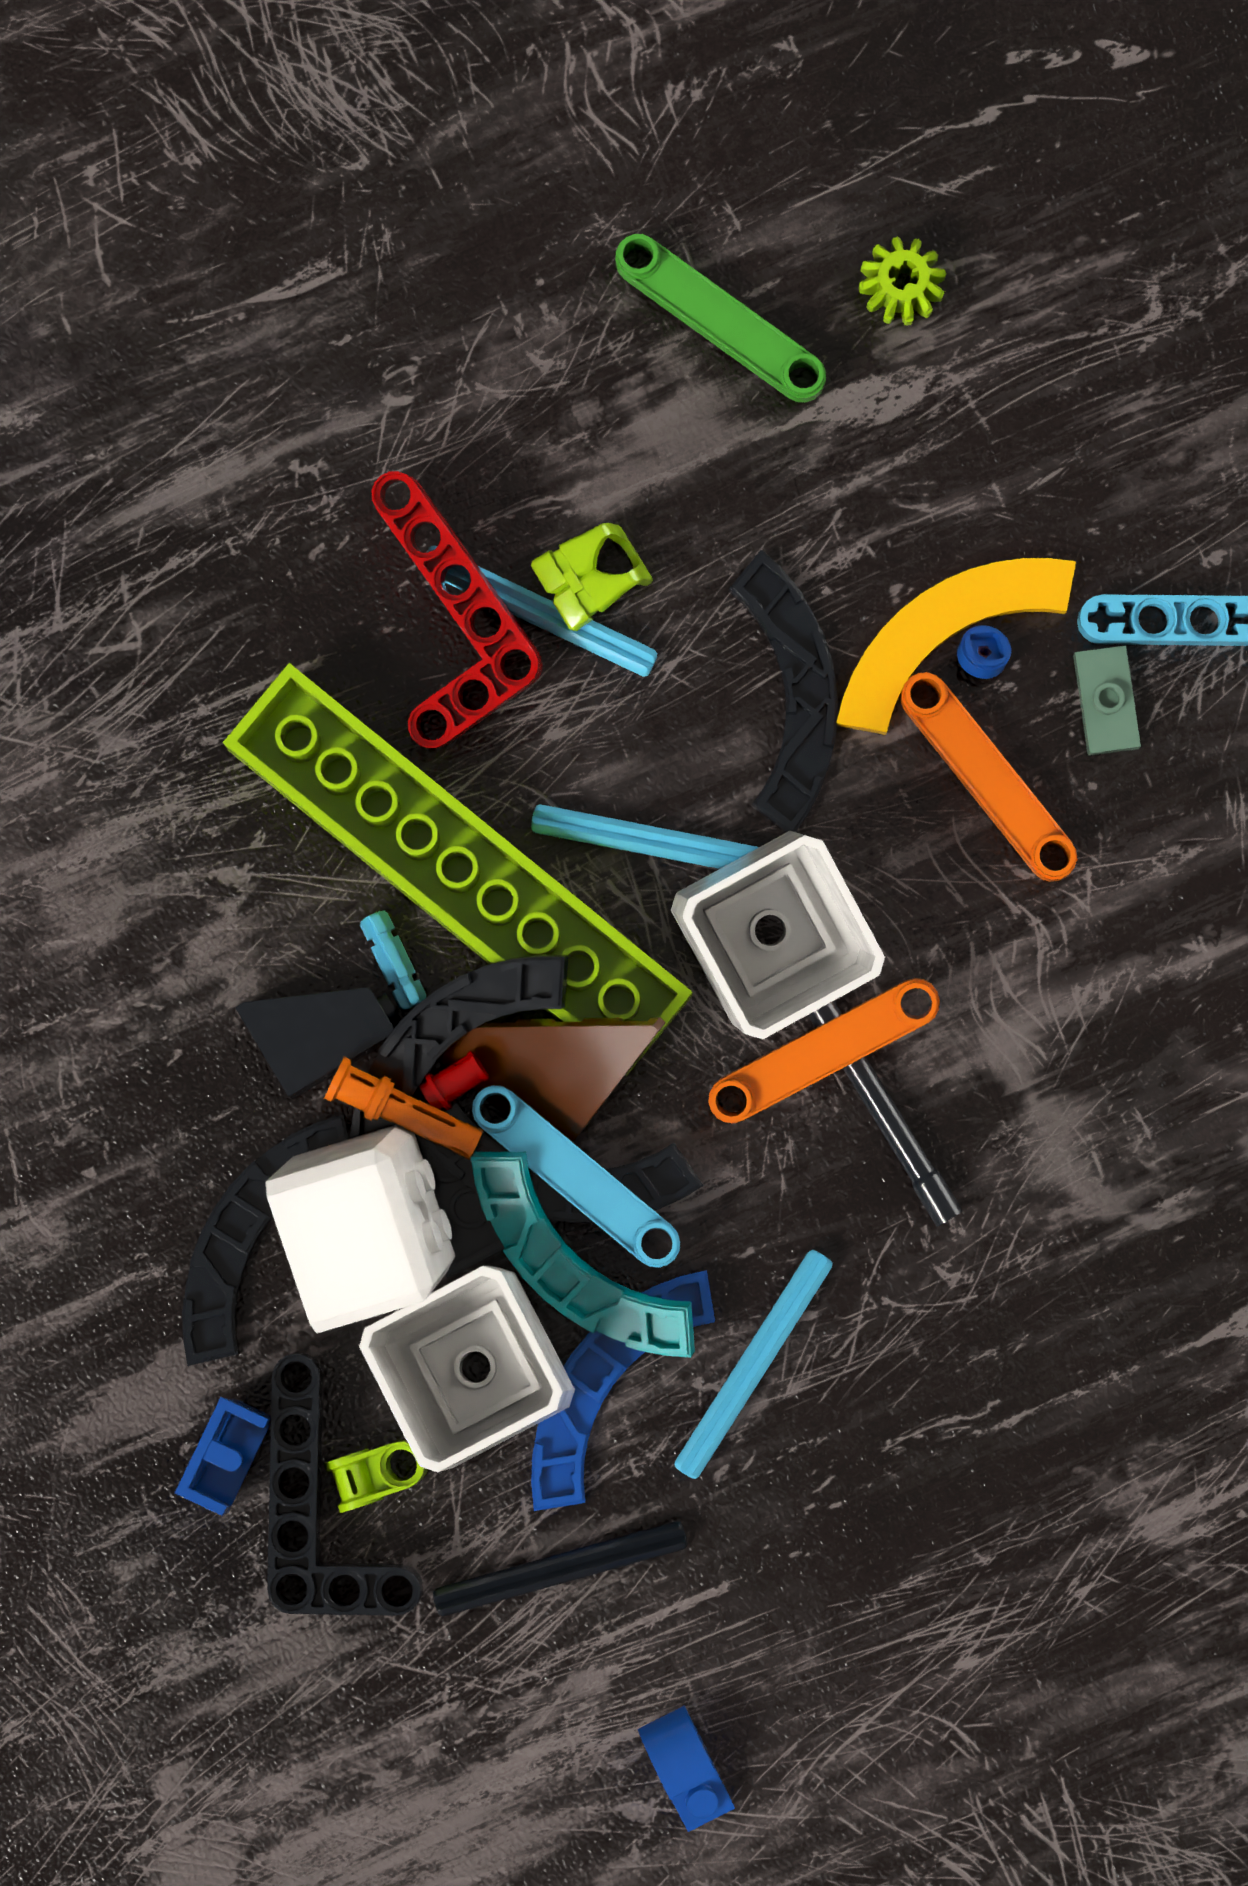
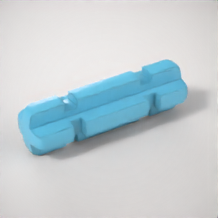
M379 911L365 917L360 922V927L367 941L373 940L375 946L371 947V950L388 986L393 984L396 989L392 991V995L401 1010L415 1007L426 998V993L420 980L414 981L412 977L416 972L399 935L393 937L391 933L395 927L389 914L386 911Z

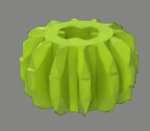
M894 237L891 242V253L883 246L876 245L872 251L875 261H863L861 272L868 278L860 282L859 292L865 295H873L867 303L869 312L877 311L882 306L886 308L883 321L886 324H890L894 319L895 312L902 314L904 325H912L914 310L921 316L928 318L933 310L929 301H942L944 290L936 284L945 280L946 271L941 268H931L938 258L936 251H929L923 256L919 255L922 243L919 239L912 241L910 250H903V243L900 237ZM901 273L910 276L909 283H907L904 290L894 286Z

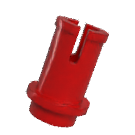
M471 1050L467 1055L435 1076L432 1073L425 1075L427 1081L419 1085L431 1106L439 1110L443 1107L449 1110L453 1107L451 1103L453 1100L482 1081L488 1080L489 1076L479 1058Z

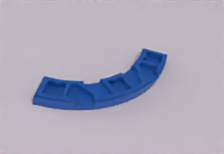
M707 1270L677 1277L642 1292L652 1297L691 1302L693 1327L715 1322ZM595 1331V1333L589 1332L570 1355L563 1366L575 1388L570 1407L540 1422L537 1427L532 1455L531 1477L534 1511L586 1503L584 1462L593 1422L612 1386L625 1370L645 1352L626 1347V1343Z

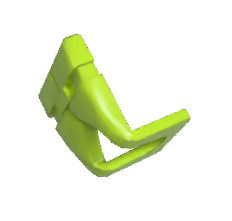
M602 523L560 544V549L554 552L547 551L531 563L533 571L546 592L555 594L553 603L568 628L573 631H578L593 620L592 616L598 611L604 612L635 585L648 586L653 581L623 529L619 525L612 523ZM607 538L615 541L624 549L632 562V570L624 574H609L596 570L599 551Z

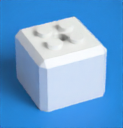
M793 831L784 833L678 891L675 894L671 908L673 916L731 1023L744 1034L760 1039L767 1038L878 977L885 959L824 842ZM766 915H775L783 924V934L773 944H762L755 935L756 924Z
M399 1125L390 1126L293 1156L266 1181L267 1199L309 1323L316 1333L424 1302L445 1276L455 1258L450 1241L452 1239L451 1226L445 1211L439 1208L434 1193L435 1179L431 1166L426 1159L423 1160L415 1133Z
M482 1266L430 1293L424 1302L404 1307L364 1329L359 1345L419 1466L435 1472L454 1468L569 1408L575 1391L516 1273L500 1267ZM475 1351L484 1354L490 1362L489 1375L479 1383L468 1380L462 1371L464 1358L469 1353Z

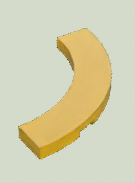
M1021 558L994 562L954 575L921 593L904 606L880 630L864 652L843 696L836 722L837 726L886 735L898 697L903 690L904 684L912 676L916 668L937 647L972 624L998 615L1002 616L1021 612L1065 614L1068 608L1076 561L1053 558Z

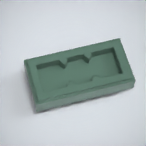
M1126 645L1075 652L1073 658L1088 756L1139 749L1141 743Z

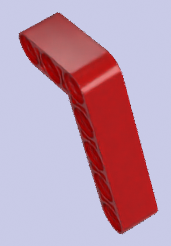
M389 471L382 474L374 482L372 488L373 504L482 658L481 661L419 704L410 714L408 731L411 738L418 745L425 748H439L456 740L534 684L540 677L543 669L542 658L539 651L420 483L402 472ZM403 481L410 489V500L404 508L392 510L385 501L386 490L391 484ZM425 524H434L440 532V543L435 550L423 553L417 548L415 543L416 532ZM455 566H464L471 577L469 588L460 595L451 594L445 586L446 573ZM485 608L494 609L501 619L499 631L489 638L481 636L476 631L474 622L476 615ZM515 650L524 651L531 661L529 673L520 680L512 679L504 669L506 657ZM473 680L484 683L489 691L487 703L478 710L469 708L463 700L464 687ZM431 710L439 711L445 717L447 723L445 733L436 740L428 738L421 729L423 716Z

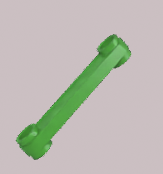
M633 234L619 243L616 250V268L618 273L628 283L795 402L806 403L816 399L821 394L826 382V371L823 363L812 353L654 239L644 234ZM643 250L652 257V261L646 267L638 269L630 267L624 258L630 251ZM807 368L815 374L817 382L811 387L799 388L790 381L789 374L795 369Z

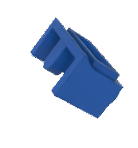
M220 1397L175 1494L221 1516L229 1513L271 1425V1416L235 1398L229 1400Z

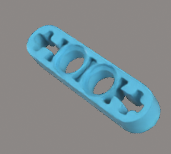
M1103 594L1094 596L1086 601L1078 614L1077 624L1082 636L1091 643L1248 646V624H1235L1232 627L1233 635L1226 634L1229 622L1226 607L1234 608L1232 618H1245L1248 616V596ZM1124 606L1132 607L1128 620L1131 634L1123 633L1125 623H1110L1103 633L1098 632L1096 623L1088 622V616H1093L1098 607H1105V613L1110 617H1122L1125 613ZM1150 606L1161 609L1167 618L1165 630L1156 634L1143 630L1138 619L1142 609ZM1207 607L1215 612L1218 617V627L1213 633L1201 634L1193 629L1190 616L1194 609Z

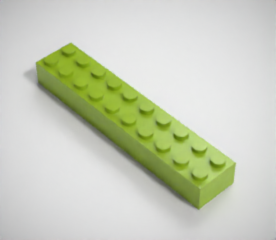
M289 663L223 741L229 752L488 964L533 955H568L565 1008L544 1009L559 1022H581L584 1018H622L623 1021H648L654 1017L663 1019L666 1022L625 1076L631 1072L692 997L693 992L292 664Z

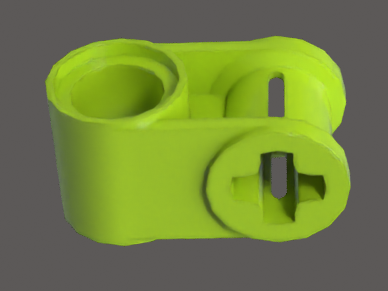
M406 1439L371 1450L366 1448L324 1463L326 1471H332L342 1501L338 1505L340 1513L382 1500L384 1496L410 1488L425 1477L428 1469L420 1467L418 1462L416 1472L411 1478L398 1477L391 1469V1457L396 1450L403 1449L413 1454Z

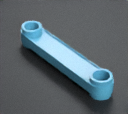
M493 1085L484 1088L476 1095L473 1101L472 1113L477 1124L509 1152H526L530 1170L640 1262L649 1267L660 1268L667 1266L675 1260L680 1250V1238L674 1227L512 1091L503 1086ZM494 1095L506 1098L511 1105L508 1118L498 1124L485 1121L481 1114V1107L484 1101ZM653 1229H661L667 1232L672 1241L670 1253L661 1259H652L642 1250L641 1241L644 1234Z

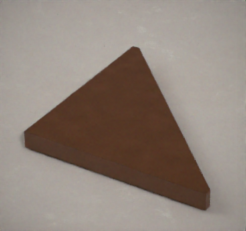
M660 1017L650 1018L648 1021H623L622 1018H584L581 1022H556L555 1019H518L515 1023H491V1021H488L471 1030L455 1042L438 1061L444 1066L449 1067L472 1050L485 1067L489 1076L488 1080L482 1081L473 1087L477 1093L493 1085L507 1088L571 1142H574L666 1022ZM494 1095L486 1099L504 1115L509 1116L511 1105L506 1098Z

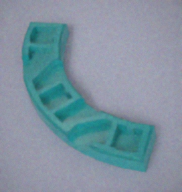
M475 1152L471 1156L474 1182L487 1221H491L497 1236L504 1246L503 1252L508 1260L542 1299L584 1329L592 1333L598 1331L612 1339L624 1342L626 1347L663 1356L692 1357L695 1352L691 1302L667 1300L633 1291L610 1280L583 1261L564 1242L542 1209L530 1176L526 1152Z

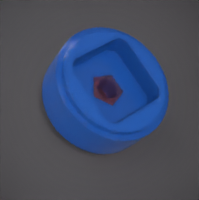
M986 625L970 628L964 634L957 648V659L961 667L968 674L981 679L994 678L1002 673L1011 656V645L1007 637L998 629Z

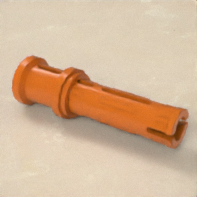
M343 1057L324 1099L331 1102L336 1098L364 1111V1118L370 1121L372 1119L378 1121L379 1117L470 1160L481 1138L483 1129L465 1123L446 1112L393 1088L395 1083L391 1082V1078L383 1076L380 1079L351 1066V1059Z

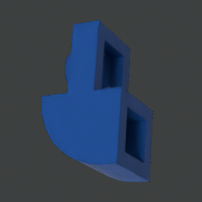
M685 1705L638 1729L657 1775L688 1832L735 1809L732 1799Z

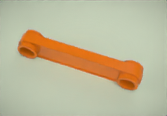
M929 672L917 673L910 677L904 684L901 692V705L906 714L1033 873L1040 879L1049 882L1059 881L1067 877L1075 868L1077 862V851L1072 841L945 682L937 675ZM918 685L930 686L938 695V703L932 708H920L913 703L910 691ZM1046 845H1055L1061 848L1066 856L1065 867L1057 871L1047 869L1040 860L1041 848Z
M912 978L905 980L721 1077L714 1083L709 1093L708 1103L711 1112L716 1118L726 1123L743 1121L926 1025L935 1018L939 1011L940 998L937 989L925 979ZM913 988L923 989L930 995L932 1000L929 1010L919 1016L910 1015L902 1008L901 1004L904 993ZM736 1086L745 1093L747 1099L746 1106L740 1111L728 1112L719 1104L718 1092L724 1087Z

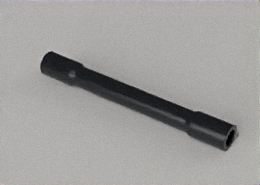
M834 1000L807 1016L816 1028L843 1013ZM866 1056L844 1067L843 1070L911 1179L914 1191L936 1227L963 1212L940 1172L932 1166Z

